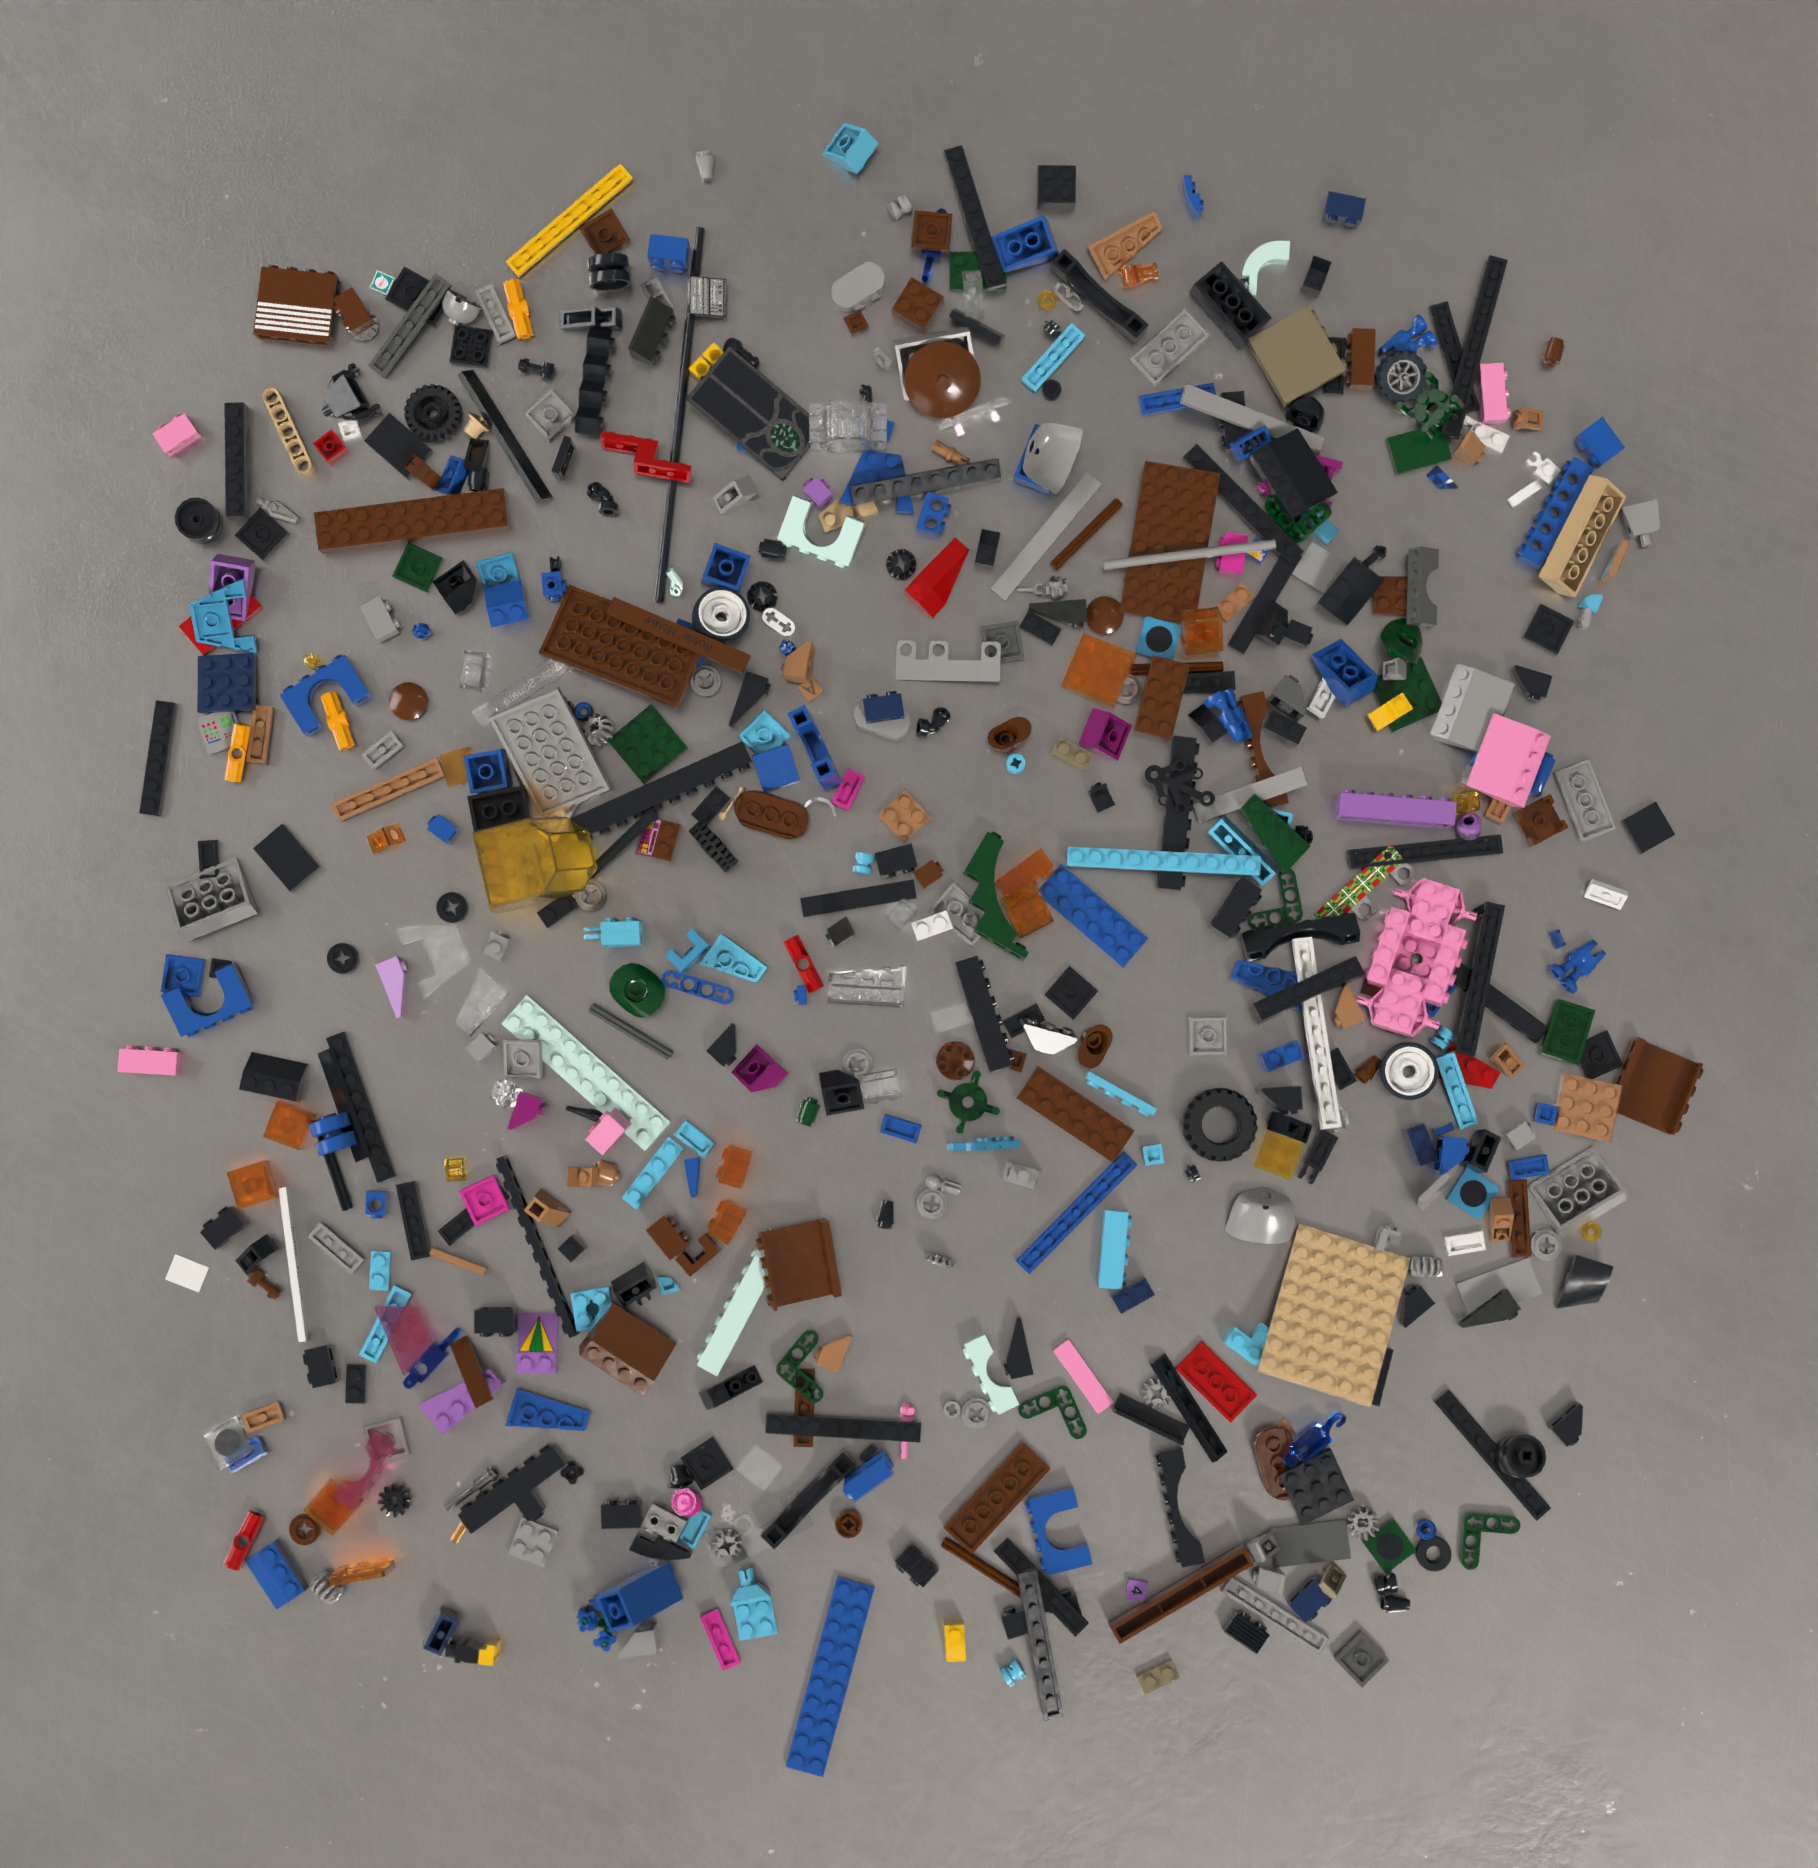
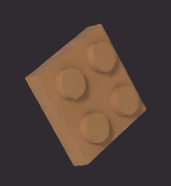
M906 789L877 815L902 843L906 842L931 819L929 814Z

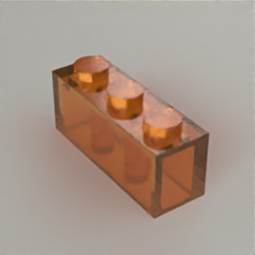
M1040 848L996 880L995 885L1007 902L1009 900L1014 902L1022 896L1020 892L1027 888L1029 891L1038 884L1036 881L1039 878L1043 877V879H1046L1050 876L1055 866Z

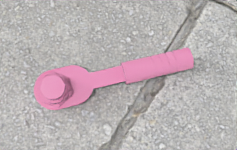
M905 1403L901 1406V1421L911 1422L913 1420L915 1410L912 1404ZM901 1441V1459H907L909 1442Z

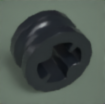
M557 556V558L550 557L551 572L562 571L560 556Z

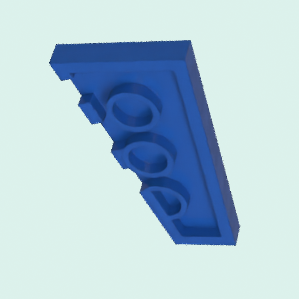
M1242 960L1237 961L1230 976L1231 979L1266 996H1270L1298 983L1297 974L1294 971H1285L1280 968H1271ZM1299 1004L1293 1007V1009L1300 1011L1302 1006Z
M517 1388L505 1426L585 1431L591 1411Z

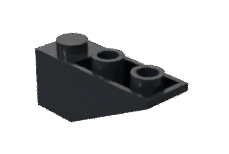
M755 1365L706 1388L699 1392V1395L706 1410H709L763 1383Z

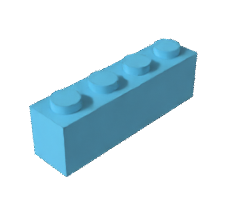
M1225 815L1208 831L1230 855L1261 856L1260 876H1252L1261 886L1266 884L1277 873L1278 868Z
M1104 1209L1098 1276L1099 1288L1122 1290V1285L1126 1286L1127 1274H1123L1124 1266L1128 1265V1255L1125 1254V1249L1130 1244V1235H1127V1227L1131 1228L1132 1216H1128L1129 1212Z

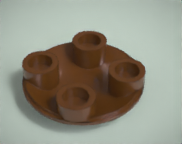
M1101 596L1094 599L1087 607V623L1090 628L1098 634H1109L1116 631L1124 619V613L1120 612L1121 604L1109 596Z
M412 682L397 685L389 697L391 711L398 718L405 721L418 718L428 706L425 691L419 685Z
M954 1041L946 1043L939 1050L936 1063L943 1076L952 1080H959L971 1073L975 1058L969 1046L962 1042Z

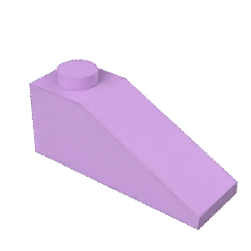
M396 956L376 964V968L396 1018L401 1019L404 1017L407 982L405 970L408 967L404 959Z

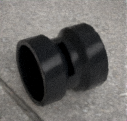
M1389 1573L1387 1576H1375V1586L1378 1595H1383L1386 1592H1398L1395 1573Z

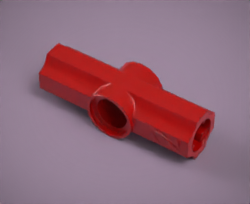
M799 935L784 941L783 943L809 994L822 988L824 984ZM801 959L809 961L807 969L799 968L798 963Z
M248 1511L223 1563L227 1568L236 1571L240 1570L265 1518L262 1514L256 1511ZM241 1536H245L248 1539L247 1545H243L240 1542Z

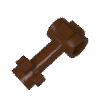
M257 1268L251 1271L246 1281L254 1287L259 1285L268 1292L267 1297L276 1300L282 1292L279 1289L280 1287L276 1284L272 1286L263 1279L265 1275Z

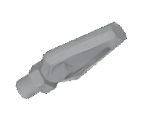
M260 496L256 501V504L267 510L271 517L292 523H297L299 519L296 513L280 501L265 500Z

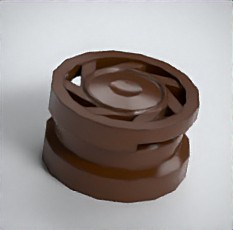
M845 1509L837 1515L835 1528L838 1534L844 1538H853L860 1533L862 1518L857 1511Z

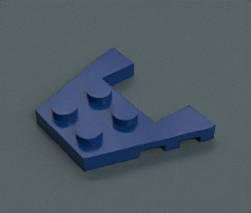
M864 449L839 504L857 506L852 504L849 485L906 475L902 456ZM911 496L897 497L895 512L912 515L914 510Z

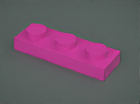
M716 1608L701 1615L700 1619L722 1670L724 1671L740 1664L741 1660L719 1609Z

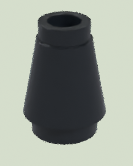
M882 1200L875 1220L877 1222L876 1227L892 1229V1225H894L893 1201Z
M1387 1593L1380 1598V1608L1386 1613L1409 1611L1410 1599Z

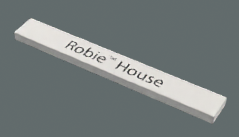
M290 1187L278 1189L297 1336L299 1342L310 1340Z

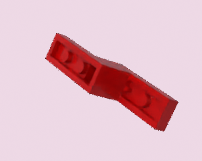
M602 431L600 437L601 449L635 454L633 462L635 474L690 483L691 465L657 460V440Z

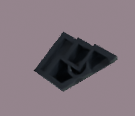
M1575 1255L1570 1272L1567 1273L1563 1290L1559 1293L1555 1308L1560 1309L1599 1302L1609 1282L1614 1266Z

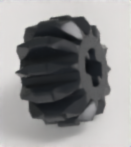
M391 1484L390 1488L386 1486L383 1488L384 1492L379 1493V1496L383 1499L378 1500L377 1503L384 1505L380 1508L381 1512L387 1509L386 1516H389L392 1512L395 1518L398 1516V1512L403 1515L405 1514L404 1508H410V1505L406 1502L410 1501L411 1497H405L409 1491L405 1490L402 1492L403 1485H399L396 1489V1485ZM394 1496L397 1497V1498H396L397 1503H396L395 1505L392 1504V1502H393L392 1498H393Z

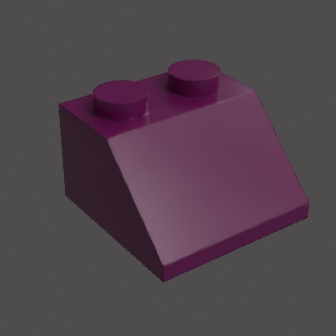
M1093 708L1079 744L1094 752L1118 760L1132 725L1110 712Z
M519 1092L507 1129L516 1130L544 1115L548 1104H545L546 1099L526 1092Z

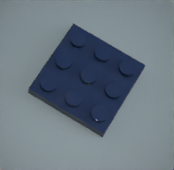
M255 653L198 656L197 712L216 713L256 710Z

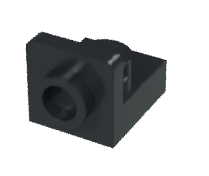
M1101 782L1090 786L1091 790L1088 791V795L1097 813L1115 805L1106 783L1101 784Z

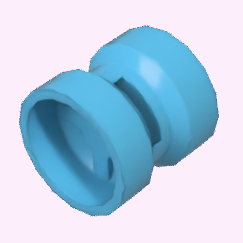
M856 852L855 859L857 864L854 865L853 872L871 875L872 868L870 865L874 862L875 856Z
M1440 1025L1437 1035L1432 1037L1430 1043L1446 1052L1450 1041L1455 1039L1456 1034Z
M1016 1660L1011 1662L1010 1667L1000 1670L1002 1677L1010 1687L1016 1684L1017 1679L1026 1677V1673Z

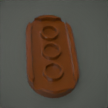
M759 790L746 791L736 800L734 807L735 815L739 822L747 828L784 839H794L803 835L809 826V814L806 808L799 802Z
M1270 1425L1261 1429L1256 1435L1254 1450L1263 1485L1267 1493L1278 1500H1288L1289 1497L1278 1472L1297 1464L1298 1459L1292 1437L1287 1430L1281 1426Z

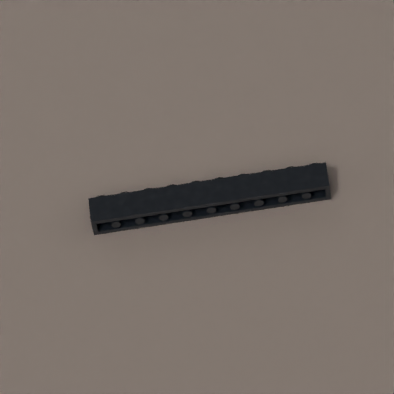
M743 741L572 817L568 819V822L576 840L586 843L593 840L592 836L598 833L601 836L611 831L610 828L616 825L619 828L628 824L627 820L635 818V820L640 819L650 808L658 811L667 802L673 804L681 800L680 797L685 794L691 796L697 793L698 788L703 786L705 788L711 787L716 784V780L721 778L722 780L729 779L733 776L732 773L738 770L740 773L750 769V765L753 763Z

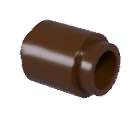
M1549 337V340L1545 343L1541 358L1544 365L1555 367V365L1560 364L1565 347L1563 345L1564 340L1557 337Z

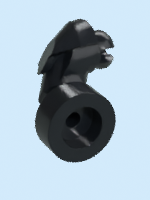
M729 338L724 343V352L727 347H732L757 369L760 363L758 357H753L750 352L744 349L740 340Z
M599 482L589 484L587 487L589 498L603 501L599 504V513L604 516H616L618 514V504L614 502L609 490Z
M942 707L934 709L931 723L928 719L919 718L916 726V736L926 738L929 734L942 729L950 719L949 711Z

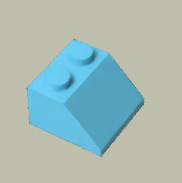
M843 123L823 151V154L845 170L857 174L863 168L869 156L873 154L878 142L866 129Z

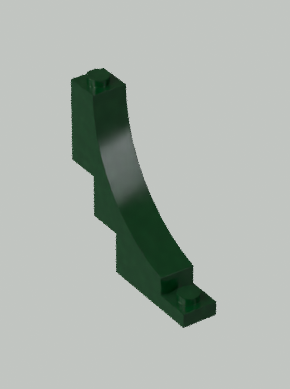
M993 831L991 833L987 832L963 874L979 883L968 903L984 912L973 932L1023 961L1029 952L1025 950L1026 947L1018 942L1013 943L1017 932L1005 918L995 891V866L1004 841L999 834Z

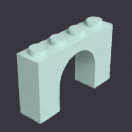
M793 495L777 539L781 540L782 544L787 547H792V545L799 547L798 551L809 554L812 552L817 554L816 558L827 561V559L835 561L834 565L841 568L850 566L866 522L848 515L838 539L833 544H816L808 537L805 528L813 501Z

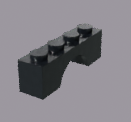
M1065 1590L1060 1592L1082 1615L1075 1591ZM1043 1604L1044 1612L1052 1613V1612ZM1023 1607L1005 1609L1004 1613L1001 1614L1008 1640L1027 1634Z

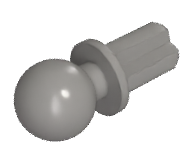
M932 1174L926 1179V1185L929 1189L936 1190L942 1188V1193L943 1191L956 1195L960 1193L961 1184L949 1181L946 1177L942 1181L938 1175Z

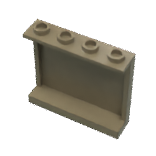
M1309 306L1248 339L1247 343L1284 408L1289 407L1292 401L1339 375L1345 376L1347 365L1342 357L1339 358L1337 355L1335 344L1328 340V333L1325 327L1319 325L1316 312L1311 310Z

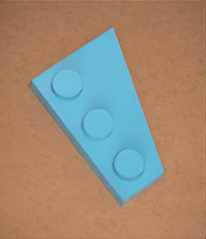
M723 933L720 934L699 964L756 983L768 968L766 964Z

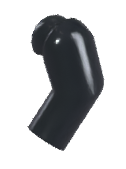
M862 384L859 393L864 395L860 410L869 413L873 401L872 387Z

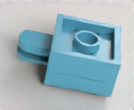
M635 917L625 918V921H619L617 918H605V922H600L601 927L583 928L584 932L601 931V934L584 935V939H601V945L604 947L643 946V923Z
M611 1286L570 1293L576 1332L587 1330L589 1334L613 1303Z

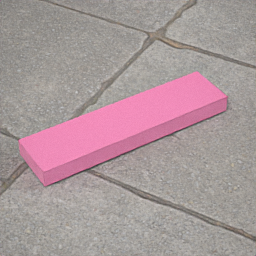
M1069 1339L1053 1350L1098 1414L1114 1403Z

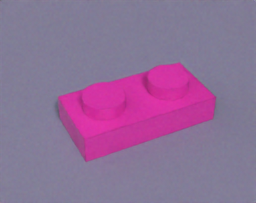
M848 768L842 779L843 783L839 785L831 803L849 811L865 776Z

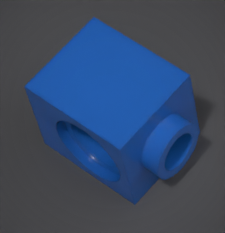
M440 814L434 815L428 822L429 827L427 830L446 844H449L459 831V828Z
M366 1191L365 1214H370V1218L381 1219L382 1215H387L389 1191ZM375 1199L381 1202L379 1210L373 1208V1201Z

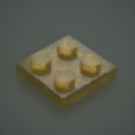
M1267 1130L1254 1167L1291 1180L1304 1144Z

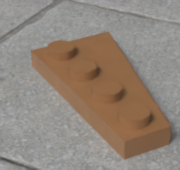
M1155 211L1087 247L1104 281L1163 229Z

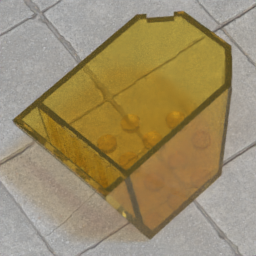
M568 817L527 818L472 833L489 909L493 914L584 892L591 876L597 870L589 831Z

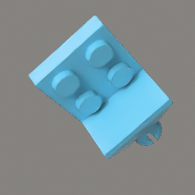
M752 1567L747 1568V1577L745 1568L738 1570L740 1585L730 1602L731 1607L733 1606L739 1641L778 1634L771 1592L763 1584L755 1581Z

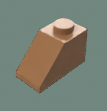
M1469 430L1460 441L1453 455L1473 466L1476 461L1480 463L1484 457L1483 449L1485 445Z
M807 641L786 657L785 664L783 663L781 667V674L787 682L809 684L815 654V647L812 641Z
M1348 984L1341 987L1333 1010L1335 1015L1332 1017L1333 1021L1341 1029H1345L1365 1019Z
M847 1335L824 1344L822 1349L818 1347L814 1357L817 1359L816 1365L837 1373L853 1336Z

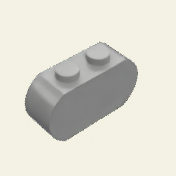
M865 262L836 280L831 288L832 301L836 308L850 313L854 310L862 309L869 300L874 301L878 299L885 286L883 270L873 262Z
M863 700L855 707L854 719L859 729L895 741L905 737L910 729V717L905 709H903L904 719L866 724Z

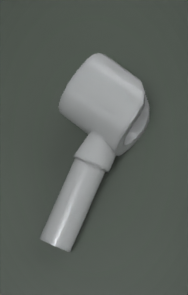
M1038 583L1034 587H1017V591L1033 592L1035 596H1040L1044 592H1037L1036 587H1044V585Z

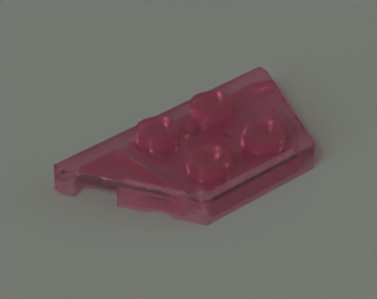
M378 1305L374 1307L402 1374L405 1376L430 1348L433 1341L418 1307Z

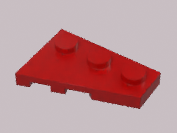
M1449 1044V1048L1446 1052H1444V1054L1451 1051H1454L1455 1053L1456 1047L1452 1044ZM1455 1053L1465 1084L1488 1089L1493 1088L1501 1073L1500 1071L1475 1057ZM1439 1070L1438 1079H1442L1440 1070Z

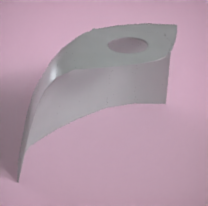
M1058 423L1041 424L1027 445L1023 463V470L1027 477L1056 495L1065 484L1080 448L1083 429ZM1034 440V447H1033L1032 451L1030 452V450H1029V449H1030V445H1031L1032 441ZM1037 448L1039 449L1038 455L1035 454Z
M1267 1187L1245 1191L1235 1200L1225 1231L1235 1238L1254 1243L1281 1244L1294 1239L1296 1234L1295 1211L1292 1201L1289 1197ZM1267 1192L1271 1197L1263 1199L1259 1196V1193ZM1267 1205L1269 1208L1265 1210L1262 1206Z

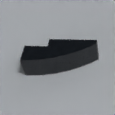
M593 306L560 310V329L589 330L590 327L607 330L622 329V310L616 306L605 308Z
M638 1533L629 1551L639 1555L662 1560L688 1559L693 1553L674 1542L669 1543L663 1540L660 1535L657 1536L654 1542Z

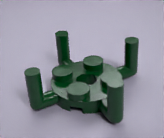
M1427 371L1424 376L1431 383V389L1417 396L1414 407L1407 408L1399 401L1396 403V408L1404 416L1415 415L1417 421L1423 425L1421 428L1423 433L1429 439H1434L1436 427L1444 424L1443 422L1447 417L1449 419L1452 410L1463 409L1464 403L1457 395L1454 394L1449 398L1444 391L1438 390V379L1430 371ZM1437 405L1435 412L1429 413L1430 407Z
M974 1071L970 1083L958 1085L951 1093L944 1090L937 1091L938 1097L949 1100L951 1112L959 1119L956 1126L958 1134L963 1133L966 1121H974L980 1118L984 1112L995 1115L1000 1113L998 1107L987 1104L986 1094L978 1086L981 1076L980 1071ZM967 1096L971 1097L974 1101L973 1106L970 1108L964 1107L962 1103L963 1099Z

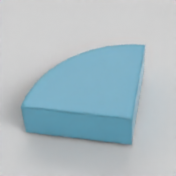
M1593 594L1584 598L1579 603L1578 608L1592 609L1593 614H1596L1603 595Z
M657 1276L661 1295L681 1290L678 1283L671 1277Z

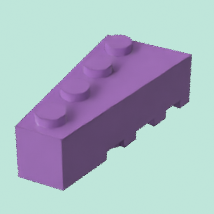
M493 1367L483 1372L491 1393L505 1383ZM465 1382L418 1405L442 1435L475 1408Z

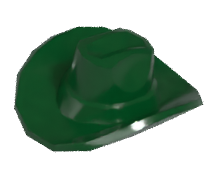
M1404 618L1390 621L1381 633V641L1389 648V655L1393 659L1400 657L1401 659L1405 658L1412 664H1418L1423 645L1421 630L1418 626L1406 625V619Z
M629 963L622 965L613 973L610 979L609 991L613 999L634 1016L640 1018L651 1016L660 1008L664 1000V984L655 973L640 964Z

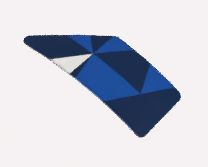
M1435 466L1426 475L1438 488L1458 489V486L1438 466Z

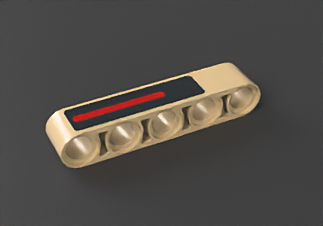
M267 388L263 392L262 397L295 469L302 476H311L315 471L314 463L286 402L277 389ZM276 394L277 399L274 402H269L270 396ZM284 411L285 416L282 419H277L278 413ZM292 428L293 433L290 436H285V431ZM295 446H301V449L298 453H293V448ZM303 463H309L306 470L300 469Z

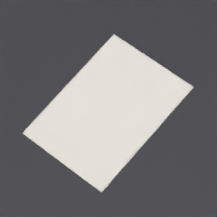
M175 1254L165 1279L199 1292L209 1267Z

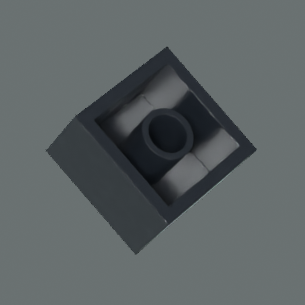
M1038 165L1037 209L1074 210L1076 204V166Z
M479 1307L474 1310V1333H479V1337H491L494 1333H499V1337H510L514 1332L518 1331V1307Z

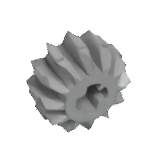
M595 713L594 716L588 715L589 720L583 721L585 727L581 728L588 743L591 745L596 744L597 746H601L602 742L608 744L607 739L613 738L611 732L615 731L614 727H612V720L605 714Z
M1413 1257L1411 1259L1410 1269L1413 1276H1442L1444 1265L1441 1258Z
M1359 1507L1360 1514L1353 1510L1352 1514L1355 1518L1348 1516L1347 1519L1353 1523L1348 1524L1347 1528H1354L1350 1532L1352 1536L1358 1532L1357 1540H1360L1363 1534L1365 1541H1367V1534L1370 1533L1374 1538L1375 1534L1372 1530H1380L1379 1527L1374 1526V1524H1379L1380 1520H1372L1377 1514L1373 1512L1369 1516L1370 1508H1367L1365 1513H1363L1362 1507ZM1361 1519L1363 1521H1369V1523H1367V1528L1358 1527V1525H1360L1359 1521Z
M326 1571L317 1574L310 1583L314 1595H317L319 1599L328 1604L334 1603L344 1592L339 1580Z

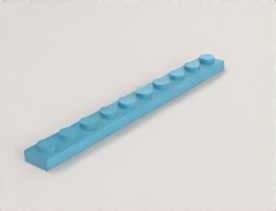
M1068 847L1067 866L1260 876L1261 856Z

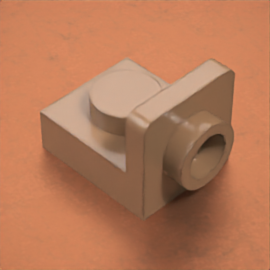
M1524 407L1513 411V429L1542 430L1543 410Z

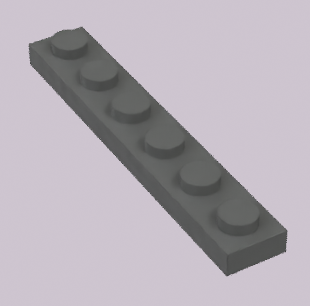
M435 273L368 366L383 377H386L452 285Z

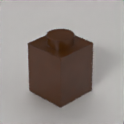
M931 860L913 872V875L923 889H926L943 877L941 872L944 870L938 861L934 863Z

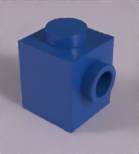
M560 571L541 573L543 596L545 599H549V601H559L560 597H564V592L567 591L566 580H563L562 573Z

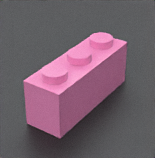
M1503 363L1480 364L1477 379L1481 423L1485 425L1505 423L1508 417H1510V407L1506 403L1509 395L1508 387H1505L1507 370L1503 367Z
M126 1045V1049H119L118 1072L180 1075L182 1052H176V1048H164V1051H157V1047L145 1046V1050H137L138 1046Z

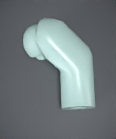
M670 568L666 571V575L671 580L670 593L678 597L683 590V580L674 568Z

